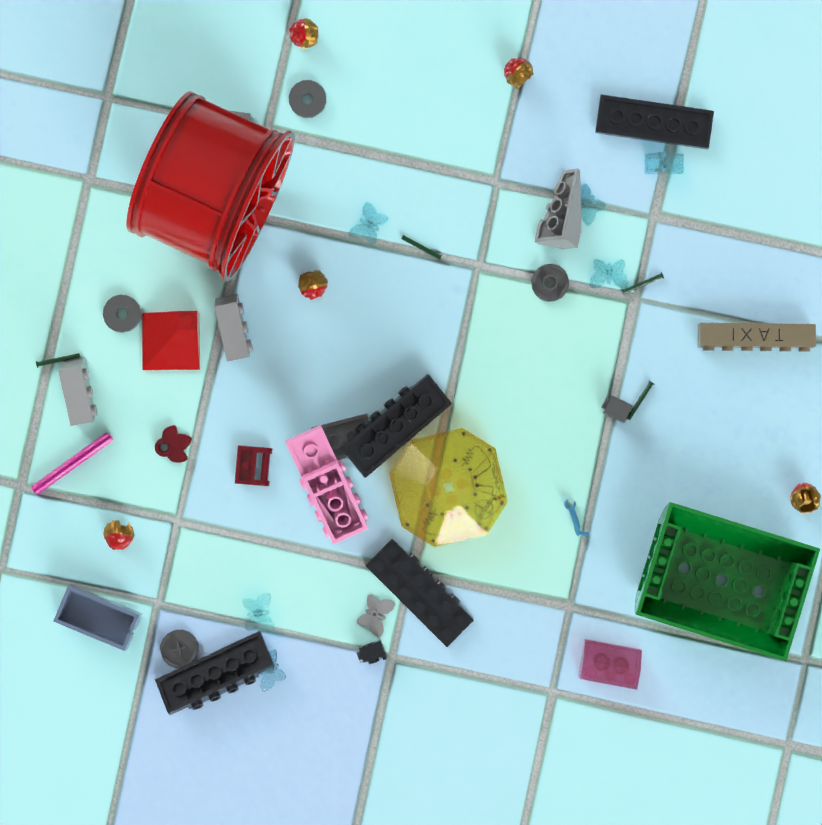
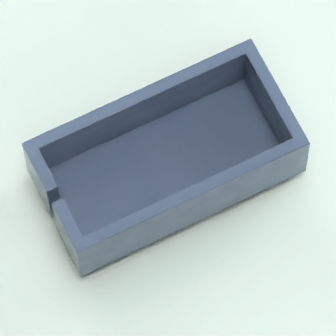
M68 585L53 622L126 651L135 634L131 631L137 629L143 613L75 585Z

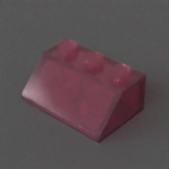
M585 639L578 677L583 680L637 690L641 672L642 650Z

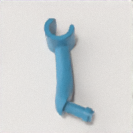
M568 499L565 500L564 506L570 512L576 535L578 537L579 535L589 537L588 532L580 531V524L575 511L576 502L574 501L573 507L569 508L567 507Z

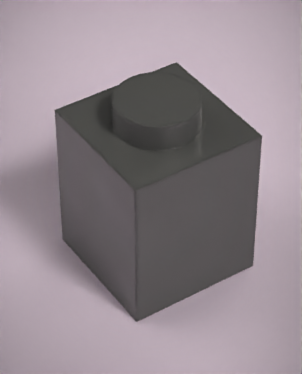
M612 395L609 399L605 398L601 406L604 409L602 414L625 423L633 405Z

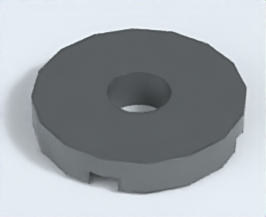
M302 80L296 83L289 93V105L292 111L302 118L316 117L324 110L327 103L323 87L312 80ZM309 94L313 97V101L310 104H305L302 101L303 96Z
M545 264L538 267L533 273L531 287L534 294L540 300L553 302L561 299L566 294L569 287V278L566 271L559 265ZM551 277L555 280L556 284L553 288H548L545 285L547 278Z
M120 294L113 296L106 302L103 308L104 322L115 332H130L137 327L141 320L140 305L128 295ZM126 309V318L119 319L117 316L118 310Z

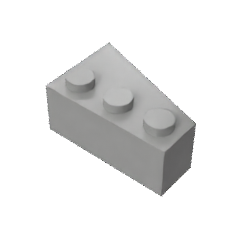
M238 294L215 298L214 309L227 362L250 357V351L253 348L251 339L247 340L246 333L249 331L247 322L243 321L242 314H244L242 303L239 302Z
M86 358L63 361L58 372L70 426L92 423L95 416H97L96 404H93L92 400L94 395L92 386H90Z

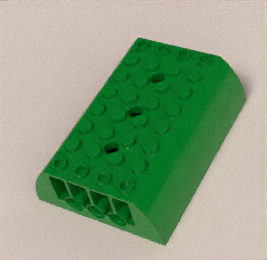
M669 502L658 520L635 597V615L787 662L820 548ZM682 563H687L690 566V570L686 574H682L679 570ZM720 574H724L727 578L724 585H719L716 581L717 576ZM756 586L763 588V594L760 597H756L753 593Z

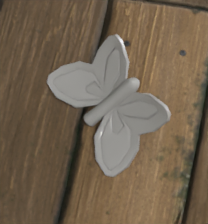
M368 595L367 606L369 609H365L366 614L361 615L357 619V624L369 626L370 631L375 636L381 637L384 632L381 620L384 621L386 619L381 614L391 612L396 605L395 602L392 600L379 601L373 595Z

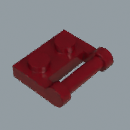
M238 445L234 484L269 486V463L273 448ZM257 453H263L260 480H255Z

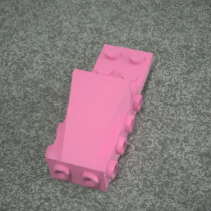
M319 425L285 440L301 474L300 484L303 490L307 488L309 503L311 506L315 505L317 510L314 513L318 521H322L324 524L322 530L326 538L330 537L332 543L335 544L368 529L366 520L369 518L365 509L360 510L358 505L361 503L357 492L353 494L351 490L354 487L349 476L345 477V466L342 460H337L322 426Z

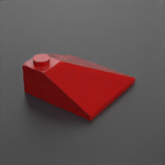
M198 311L142 313V370H200V313Z

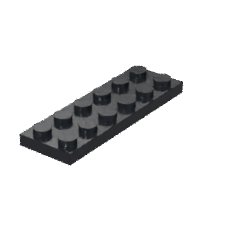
M601 94L595 133L708 150L714 111Z

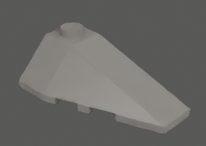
M576 168L563 170L554 189L555 196L551 204L548 203L545 208L548 211L544 219H540L534 243L558 249L578 248L581 234L580 169Z

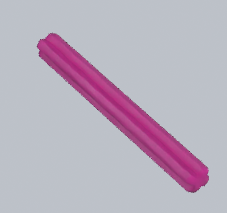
M108 432L100 436L32 485L33 492L35 494L43 492L113 441L112 436Z

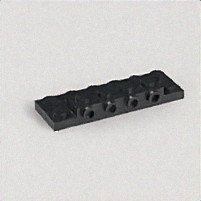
M426 374L415 385L409 388L407 386L403 387L398 392L400 396L395 400L393 398L389 399L384 404L385 408L381 412L377 410L369 417L370 421L366 425L361 423L357 426L354 437L340 448L364 478L368 477L452 404L429 374Z
M391 539L365 566L448 647L474 619L458 604L460 600L453 593L449 595L445 591L447 587L439 579L435 581L431 577L433 573L426 566L422 568L417 563L419 559L412 552L408 555Z
M258 631L155 679L167 713L172 715L187 707L193 710L200 709L204 706L203 703L208 700L211 702L217 701L221 698V694L225 692L231 694L238 691V686L251 685L256 682V678L260 677V673L275 667V664L262 633Z

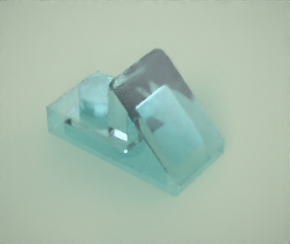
M666 151L645 154V174L684 173V154H666Z

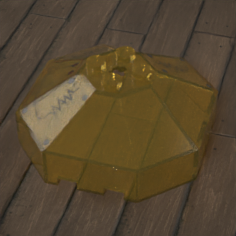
M463 428L409 440L389 472L401 527L433 547L488 535L508 502L496 449ZM449 482H452L454 491L446 493L443 486L444 483L449 484Z

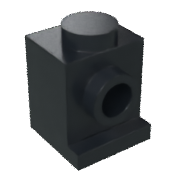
M381 639L360 646L359 652H357L360 663L368 662V664H373L380 661L379 657H382L383 660L387 659Z

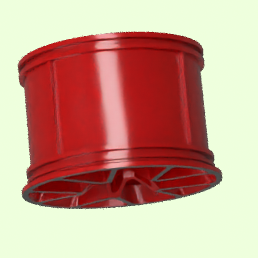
M193 91L185 93L177 101L163 122L141 167L128 207L126 219L128 232L136 234L141 238L148 236L209 265V269L221 274L223 281L229 282L247 259L277 198L293 153L295 143L294 132L278 133L276 129L265 128L206 101L205 97L197 95Z

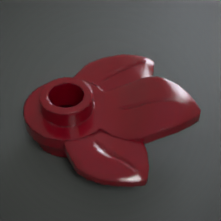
M176 425L169 426L163 430L162 437L155 443V452L161 457H168L172 462H185L188 460V457L184 450L190 445L192 438L186 434H178ZM163 444H167L168 449L166 451H163L161 449V446Z

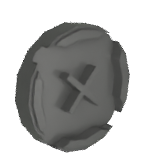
M183 629L174 630L162 639L160 651L163 660L169 666L181 668L197 658L199 644L196 637L189 631Z

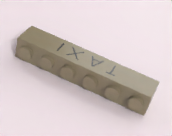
M699 323L698 347H703V351H714V347H720L722 351H733V348H741V351H753V348H760V351H772V348H779L781 352H789L791 348H799V352H810V348L816 347V324Z

